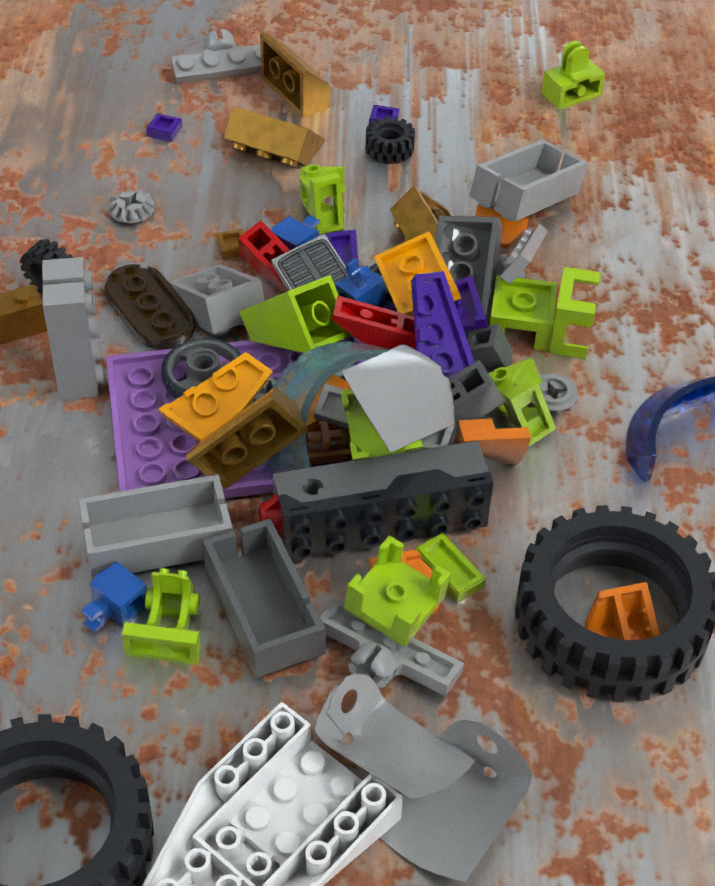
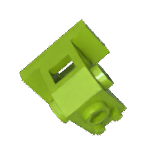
M316 164L302 167L299 175L301 203L310 215L320 220V223L314 229L320 231L319 235L343 230L342 193H345L344 167H320ZM333 196L334 206L324 203L323 200Z
M533 358L521 360L518 363L500 367L489 372L505 400L504 404L497 407L498 411L517 428H529L531 435L529 447L556 429L539 385L542 383ZM534 401L537 408H528L526 405Z
M160 568L159 573L152 572L153 588L149 587L146 594L145 608L151 610L148 622L146 624L125 622L122 641L125 656L198 665L201 655L199 631H191L188 628L191 616L198 615L201 596L199 593H196L195 587L187 576V571L178 570V574L169 573V569ZM162 617L179 619L175 628L160 627L159 625Z

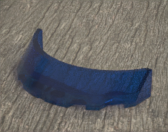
M715 376L688 379L666 386L652 394L636 410L628 427L625 453L627 462L643 482L651 480L657 458L656 434L661 419L714 401Z

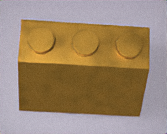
M265 31L261 32V78L303 118L330 108V95L332 93L330 84L288 46Z
M233 106L224 139L232 142L231 147L243 152H247L248 148L257 150V156L272 160V156L282 158L280 163L294 168L297 167V163L307 166L325 141L324 138L308 128Z
M414 185L389 209L395 218L393 222L395 227L406 237L404 242L429 231L436 242L439 215L453 216L447 207Z
M34 284L0 293V345L47 331L43 303Z
M276 386L217 430L210 433L185 456L187 461L207 476L219 474L222 487L227 489L299 438L308 429L294 401Z

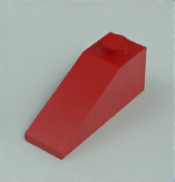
M260 220L238 237L239 254L259 275L285 293L288 290L273 268L272 259L290 251V249Z
M337 296L332 320L378 355L399 345H407L416 350L414 316Z

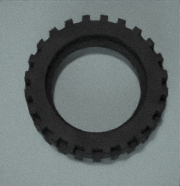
M598 505L596 511L592 513H586L584 508L573 510L572 518L566 520L563 515L554 519L551 531L543 527L537 533L535 544H529L524 562H522L515 605V619H519L517 631L520 639L529 638L527 653L532 659L540 656L543 660L542 670L549 677L556 672L564 678L563 686L570 690H573L575 685L588 689L586 696L598 699L599 693L612 695V702H624L626 695L636 694L638 701L650 699L652 690L658 689L661 695L671 692L676 679L681 684L685 683L691 677L693 668L700 666L715 628V572H708L712 561L706 552L698 554L696 551L698 542L691 535L683 538L677 533L679 526L671 521L664 525L655 520L656 514L646 511L645 516L633 514L632 507L621 506L620 511H609L608 505ZM611 565L630 569L652 580L668 595L676 608L678 619L672 629L649 639L619 640L605 637L584 628L563 610L554 595L556 582L568 573L588 566Z
M38 714V722L24 724L22 717L10 719L12 727L0 731V795L8 789L30 780L49 777L67 778L82 782L100 792L106 800L110 811V832L96 855L73 874L56 882L41 886H131L132 884L142 886L147 876L144 861H152L154 826L145 777H141L140 766L135 756L131 754L126 757L124 743L118 737L114 736L109 741H106L103 727L95 723H91L88 730L80 727L78 717L66 715L64 723L53 722L51 714Z

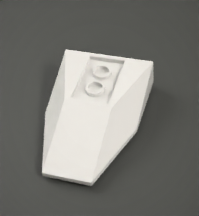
M281 702L197 783L143 886H323L401 820L403 796L371 773L363 781L315 744L311 740V724Z

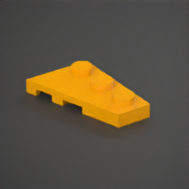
M245 352L214 372L213 376L198 386H193L183 392L184 395L175 401L160 407L158 413L200 442L236 414L246 409L271 378L273 371Z

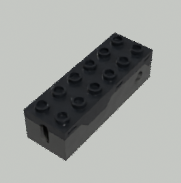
M478 441L274 473L273 496L268 501L261 502L258 506L260 522L271 519L291 560H304L313 556L331 553L339 554L344 551L360 548H374L381 545L389 535L400 542H408L413 539L437 536L441 533L445 535L447 533L465 530L473 531L487 527L494 482Z

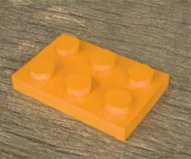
M430 231L374 256L397 311L413 316L411 280L415 274L444 271L454 301L461 299L459 290Z

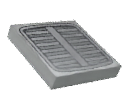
M325 234L272 259V266L288 291L331 275L334 285L348 276L345 264Z

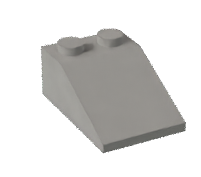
M222 264L168 281L192 311L198 326L213 335L229 333L232 327L238 325L245 326L239 311L265 301L260 279Z

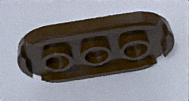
M129 264L117 268L108 276V281L105 282L104 286L106 299L142 345L158 350L173 349L179 344L187 342L192 337L195 331L194 314L160 271L150 266L146 269L140 268V264Z

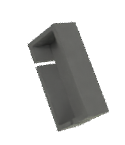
M271 519L240 528L242 555L240 557H237L236 535L233 530L203 540L205 568L255 678L325 654L326 628L314 604L310 603V596Z

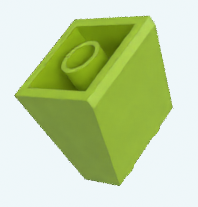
M331 275L239 311L251 341L305 354L312 353L351 336L349 332L332 320L337 296L339 295Z

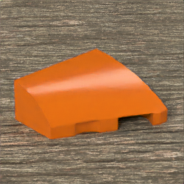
M492 419L459 420L454 444L478 441L484 458L507 465H517L521 462L528 449L531 435L528 427L495 429Z

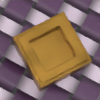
M244 229L215 233V241L222 260L242 257L239 254L238 237L245 233Z

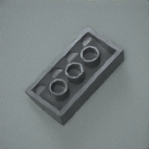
M439 215L435 243L454 281L472 275L487 324L490 326L503 229L500 218Z

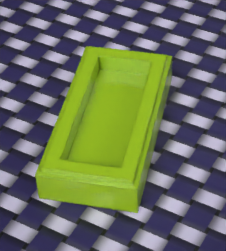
M444 533L415 548L420 553L421 559L432 571L434 566L438 565L451 573L447 592L457 603L486 586V578Z

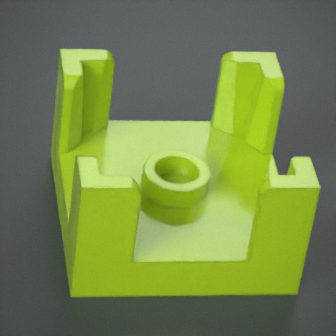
M564 267L549 354L586 360L588 347L564 343L567 324L588 328L593 325L596 304L571 300L574 282L599 285L601 272Z
M496 275L490 325L499 324L503 333H505V328L536 332L534 349L549 351L554 325L557 282L515 278L509 285L502 277Z
M352 389L340 390L343 408L347 416L353 461L423 450L422 439H419L390 453Z
M389 535L379 547L376 564L361 581V575L357 573L348 584L344 609L401 646L406 647L444 599L451 573L435 565L431 579L401 561L404 544Z

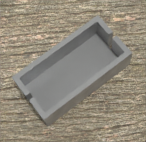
M542 139L477 165L469 197L479 201L480 205L485 208H495L494 210L502 214L507 220L518 221L578 194L588 162L566 152L561 168L557 171L563 149Z
M83 257L42 260L43 310L59 400L99 397L98 384L104 383L103 365H97V361H103L102 343L95 341V338H100L98 319L96 317L92 318V315H96L95 295L88 293L89 290H93L91 270L85 271Z
M219 474L78 499L92 580L100 571L106 570L116 561L131 573L204 560L203 540L232 531V524Z

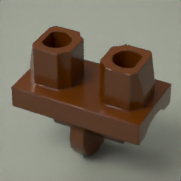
M319 421V431L305 432L292 442L296 466H299L300 469L317 467L319 463L330 462L331 464L353 460L349 429L329 430L327 421Z

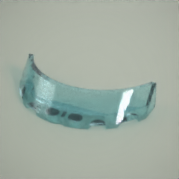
M336 342L316 347L300 355L297 361L290 363L278 377L272 389L277 386L294 401L305 425H307L312 402L328 378L348 364L358 360L367 361L391 349L360 342ZM306 432L269 458L271 466L278 473L311 468L307 453Z

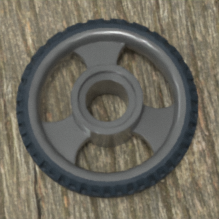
M198 338L183 342L174 347L163 360L161 368L163 384L166 390L178 399L184 395L183 392L193 386H198L213 376L214 372L227 365L220 364L219 355L231 362L242 354L233 345L221 340ZM180 361H187L188 377L185 380L177 381L173 376V370Z

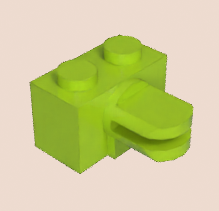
M577 40L571 41L563 48L561 66L544 71L541 94L558 110L602 96L605 73L589 59V49Z

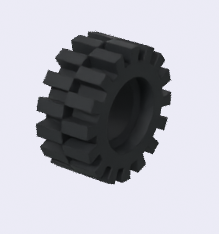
M384 116V120H381L380 117L376 118L375 122L371 121L369 126L366 127L365 149L367 155H370V158L373 160L378 158L377 162L380 163L383 160H387V164H392L394 160L396 164L401 163V159L404 161L408 160V156L411 157L414 151L415 128H412L411 123L406 124L407 120L403 118L401 121H398V117L394 116L393 120L389 119V116Z
M41 239L36 242L20 259V263H22L20 268L22 271H26L23 274L25 279H30L31 282L29 284L36 285L38 287L37 291L41 294L43 293L42 260L73 258L71 254L67 255L65 253L67 249L63 246L58 248V243L55 241L50 243L49 239Z

